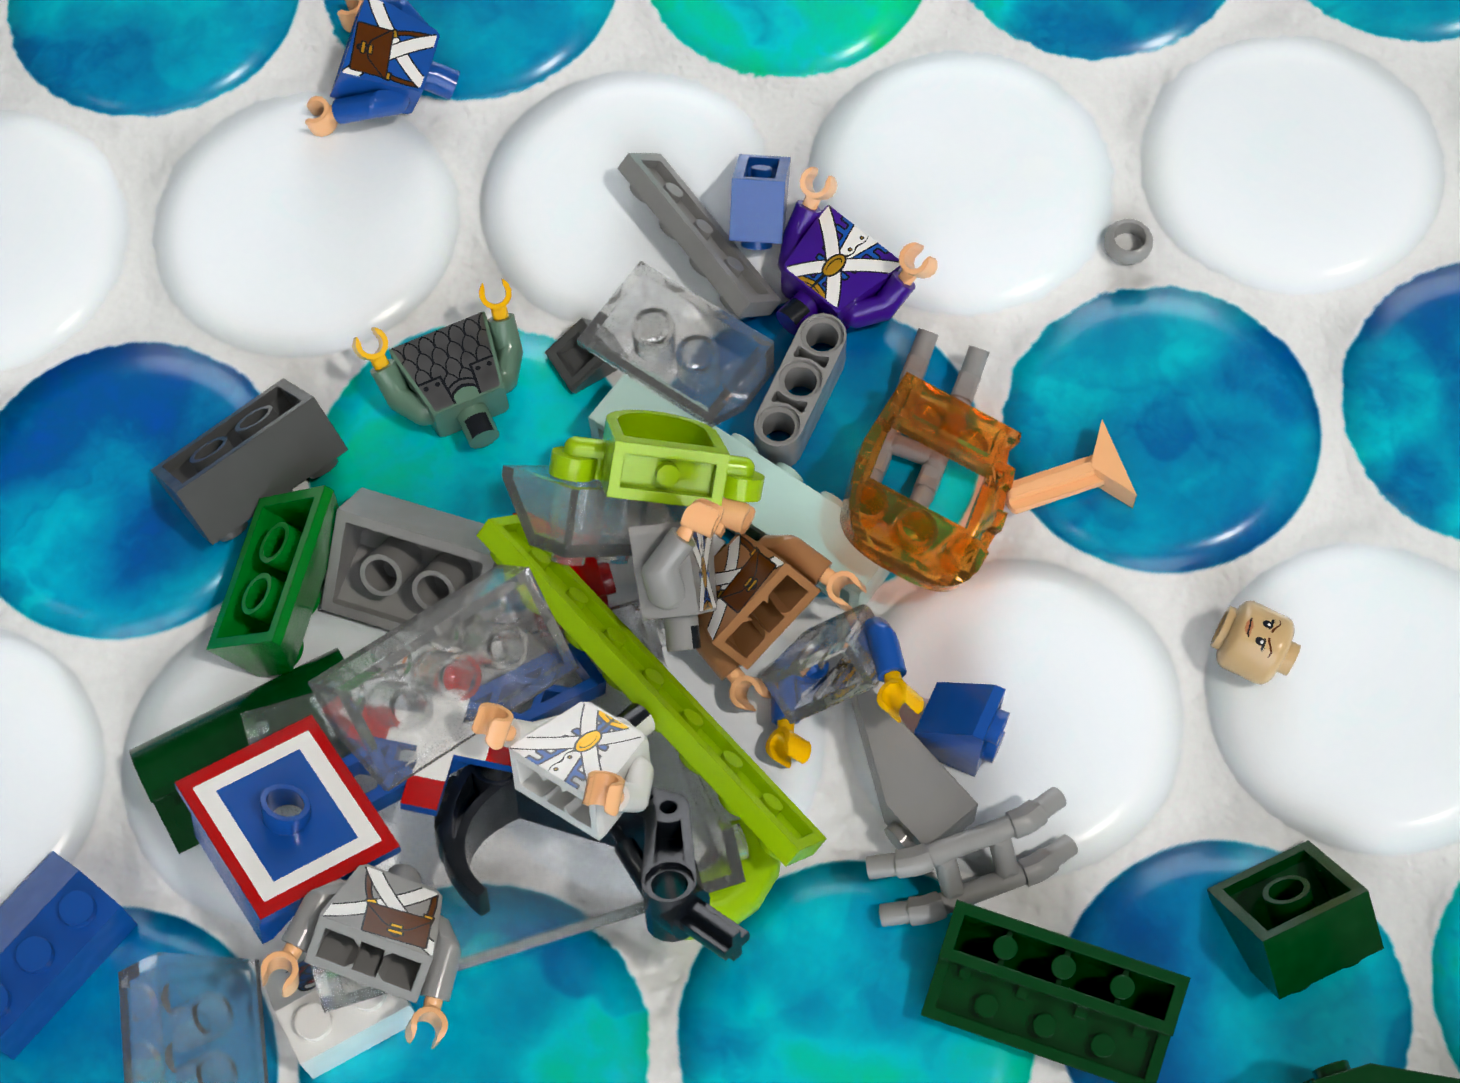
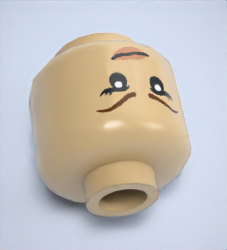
M1251 600L1241 604L1238 609L1232 606L1227 608L1210 644L1211 647L1217 649L1216 658L1219 666L1259 685L1272 680L1277 672L1287 676L1301 649V645L1292 641L1295 628L1293 621L1289 617Z

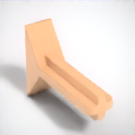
M1103 419L1100 424L1093 455L1008 482L1003 486L1004 501L1007 508L1013 514H1019L1097 487L1133 509L1137 494Z

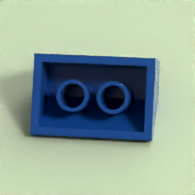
M54 851L46 857L0 906V1051L13 1060L138 925L121 905L79 869Z

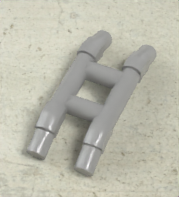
M918 328L911 351L907 356L900 375L899 383L875 442L871 446L861 474L853 488V493L858 499L870 501L884 479L892 460V455L922 465L913 491L905 506L906 514L914 519L924 518L935 498L964 420L974 400L990 353L969 345L950 399L930 393L920 388L939 335ZM911 409L942 419L932 445L901 435Z
M1051 787L1034 800L1029 799L1019 807L1005 812L1006 815L930 844L925 845L921 843L910 848L895 849V853L866 856V869L870 880L898 876L899 879L916 877L933 871L935 867L941 889L939 893L934 891L926 895L908 897V900L880 904L879 915L882 926L887 927L910 923L912 926L935 923L947 918V914L953 913L957 899L974 905L1021 886L1027 885L1030 887L1048 879L1059 870L1060 865L1077 854L1078 848L1074 840L1064 834L1045 848L1040 847L1031 855L1017 860L1011 838L1019 839L1045 825L1048 818L1066 806L1067 802L1064 794L1058 788ZM990 847L995 872L963 883L957 858Z

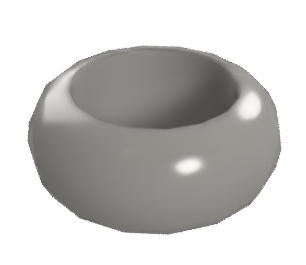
M1123 219L1115 222L1108 228L1104 236V247L1108 255L1116 262L1133 265L1142 262L1149 256L1153 248V236L1149 228L1142 222L1135 219ZM1123 233H1131L1141 240L1143 246L1136 250H1125L1116 244L1114 238Z

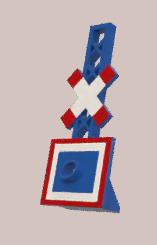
M568 643L476 690V686L479 680V671L444 664L428 715L420 716L363 704L353 736L354 741L368 743L369 745L343 758L339 756L311 714L174 782L177 792L191 812L195 837L261 943L264 944L275 938L292 919L305 895L311 890L337 879L347 880L359 865L369 864L376 866L401 852L399 843L378 814V811L401 800L400 809L437 816L451 773L469 764L513 773L509 748L503 746L499 750L492 749L485 742V734H475L471 730L472 726L465 725V722L473 724L481 703L489 702L502 705V701L511 696L531 699L533 702L530 709L522 713L512 712L516 719L533 722L560 715L579 702H590L606 694V681L587 654L574 647L571 643ZM570 666L573 667L583 681L571 688L550 684L552 675ZM402 752L416 753L412 765L398 762ZM362 774L377 777L379 781L375 789L364 793L354 777ZM284 805H294L302 810L299 814L288 817L273 812L278 807Z

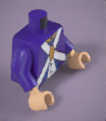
M810 167L806 169L800 178V188L806 196L804 200L797 201L783 233L777 263L781 272V291L789 299L776 312L777 320L783 328L793 335H796L803 321L813 314L825 313L833 315L841 320L846 330L850 327L857 329L890 320L916 287L915 279H925L935 274L938 268L936 258L929 256L920 267L915 268V258L923 251L924 245L916 242L907 244L901 250L898 259L830 205L821 210L818 207L820 201L833 197L837 191V181L835 177L828 176L824 188L816 193L813 189V180L817 176L818 168Z

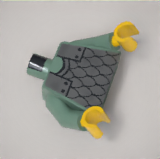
M502 278L505 297L499 303L493 304L486 300L483 283L479 288L481 302L491 309L492 317L487 319L483 311L389 349L391 359H387L385 355L388 348V339L381 329L371 328L373 335H375L379 342V347L374 354L366 353L362 349L357 337L353 339L352 343L353 351L359 358L370 360L373 366L370 373L392 410L419 426L431 425L440 437H446L462 430L469 446L474 449L486 447L499 437V431L492 417L502 414L509 409L506 394L517 386L523 357V349L515 316L513 313H508L506 306L512 296L511 288Z

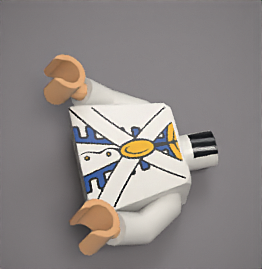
M489 702L480 704L471 730L475 734H485V742L492 749L499 750L503 746L509 748L515 789L598 841L608 833L624 812L638 813L644 811L648 806L655 771L650 763L647 736L655 730V722L651 714L643 706L631 703L615 717L591 702H579L560 715L530 722L514 718L510 710L499 704Z

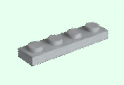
M628 153L617 169L630 183L629 187L632 194L641 202L647 204L660 220L659 225L662 231L678 242L690 257L689 262L692 268L707 278L720 294V301L723 306L731 313L737 315L738 318L770 316L782 300L733 241H729L727 233L666 159L657 153Z

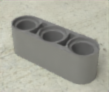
M825 313L813 314L803 321L755 416L754 446L757 448L758 454L774 464L782 462L791 467L800 459L844 369L847 333L841 320L835 316ZM825 343L833 348L829 351L821 352L814 350L811 346ZM795 387H805L812 392L805 396H796L790 393L789 390ZM775 431H782L791 437L785 441H773L766 436Z

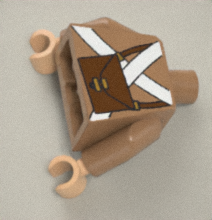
M745 533L742 535L736 534L714 556L717 609L716 611L698 614L701 648L696 650L721 681L726 678L731 683L729 689L731 702L736 707L744 710L756 711L747 699L748 689L752 685L762 697L771 699V686L764 679L745 675L740 667L743 666L748 670L821 592L816 586L819 582L826 586L829 598L845 611L854 610L847 602L840 598V591L845 585L855 584L864 593L867 592L865 585L853 573L849 571L835 572L830 568L832 565L830 560L794 535H764L758 541H755Z

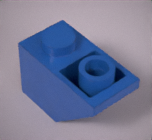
M937 682L914 735L939 762L975 777L982 760L989 763L994 762L1004 739V729L1010 716V712L1001 709L1006 689L994 684Z

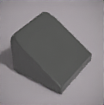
M581 318L545 351V354L570 391L575 394L619 370L627 363L605 328L601 324L585 318Z

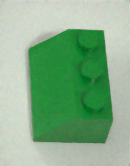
M323 485L259 498L206 650L258 677L282 675L293 670L304 650L303 639L311 615L317 609L321 599L320 588L328 567L336 512L339 508L334 490Z

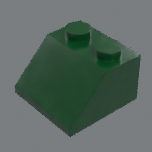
M1309 840L1207 889L1213 906L1248 968L1279 1000L1290 994L1301 992L1311 984L1343 968L1352 967L1362 959L1384 949L1368 889Z

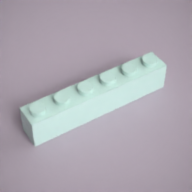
M628 369L588 417L591 437L595 439H603L606 416L611 412L619 410H649L670 413L702 422L715 429L730 455L751 459L755 465V471L765 476L761 500L758 502H745L756 511L754 519L745 534L755 541H758L764 535H794L832 562L830 568L835 572L849 571L853 573L865 585L867 592L864 593L855 584H848L841 589L840 598L854 609L851 612L857 616L896 566L898 544L894 542L893 536L883 526L874 521H867L865 523L848 512L847 506L838 497L827 491L818 493L803 483L801 476L792 467L782 462L774 464L758 454L757 448L747 438L737 433H733L730 436L715 426L712 418L701 408L695 405H688L686 407L673 399L666 387L652 377L646 376L643 379ZM727 528L734 535L739 534ZM819 582L816 586L822 593L828 596L826 586Z

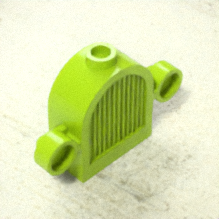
M619 410L609 413L605 420L603 439L579 436L570 437L564 446L552 449L548 471L550 475L566 481L590 482L594 479L600 480L606 497L687 507L699 498L707 499L722 506L723 497L740 502H758L761 500L765 480L763 474L755 471V465L751 459L730 455L718 432L712 427L687 417L649 410Z

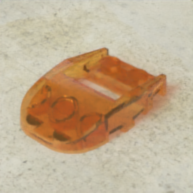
M906 372L856 451L840 513L841 528L846 538L869 560L919 587L936 592H949L956 589L978 572L989 554L987 549L993 538L1003 529L1008 513L1003 511L1006 495L1013 486L1015 468L1007 464L1009 451L1020 442L1021 433ZM891 428L984 477L965 528L870 478L887 433Z

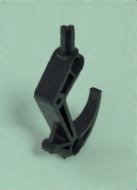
M469 764L457 770V776L448 778L438 814L434 816L436 847L450 882L462 899L481 917L491 910L487 888L475 878L470 870L472 858L479 846L490 835L520 818L615 847L617 857L643 897L645 922L648 931L653 937L665 942H677L691 936L725 961L728 958L735 961L742 954V946L750 937L749 931L710 906V896L703 889L694 854L690 805L682 794L652 787L649 804L646 809L638 813L624 812L608 833L598 841L517 791L514 786L513 773Z

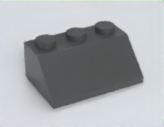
M283 378L150 471L198 533L214 545L219 540L226 542L234 539L248 527L249 523L247 521L253 517L259 498L293 492L292 489L307 478L314 479L325 475L337 465V457L346 452L348 448L314 396Z

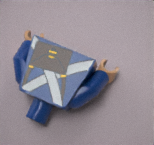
M345 0L349 11L341 9L337 12L342 27L350 35L330 93V97L335 98L332 105H329L327 100L321 96L311 97L307 103V108L312 115L319 117L308 118L305 120V124L314 135L323 137L333 133L338 123L346 124L368 119L410 114L413 112L423 90L450 100L460 71L433 61L440 35L437 30L428 25L409 1Z

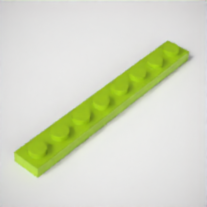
M521 514L491 518L486 521L476 536L490 550V556L493 561L504 570L513 574L527 589V596L531 602L540 609L547 611L564 629L566 639L574 647L584 651L602 670L603 678L611 687L623 692L632 703L643 706L651 714L655 722L654 731L661 733L679 752V758L686 768L700 775L718 794L721 805L729 813L739 817L758 837L761 848L772 858L780 860L785 867L813 855L827 838Z

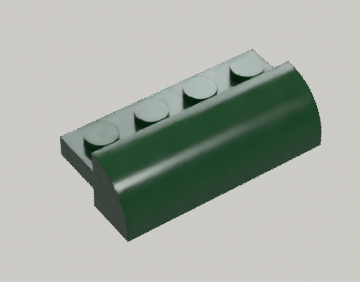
M337 647L294 668L291 672L284 673L129 750V753L150 802L154 804L180 854L200 843L195 837L191 812L177 792L174 782L311 714L339 756L343 758L369 745L368 743L354 741L353 736L363 704H366Z
M957 899L920 1015L1116 1083H1157L1171 1036L1173 1037L1191 978Z

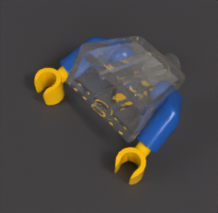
M861 604L807 629L761 675V680L771 694V722L777 725V729L767 739L765 745L766 753L786 768L791 767V758L803 764L808 761L811 754L810 742L794 733L795 724L804 718L876 688L880 681L884 682V684L877 693L876 701L895 721L901 723L899 711L904 703L915 713L920 714L924 707L923 698L902 680L907 670L899 639L890 624L885 619L876 617L869 606Z

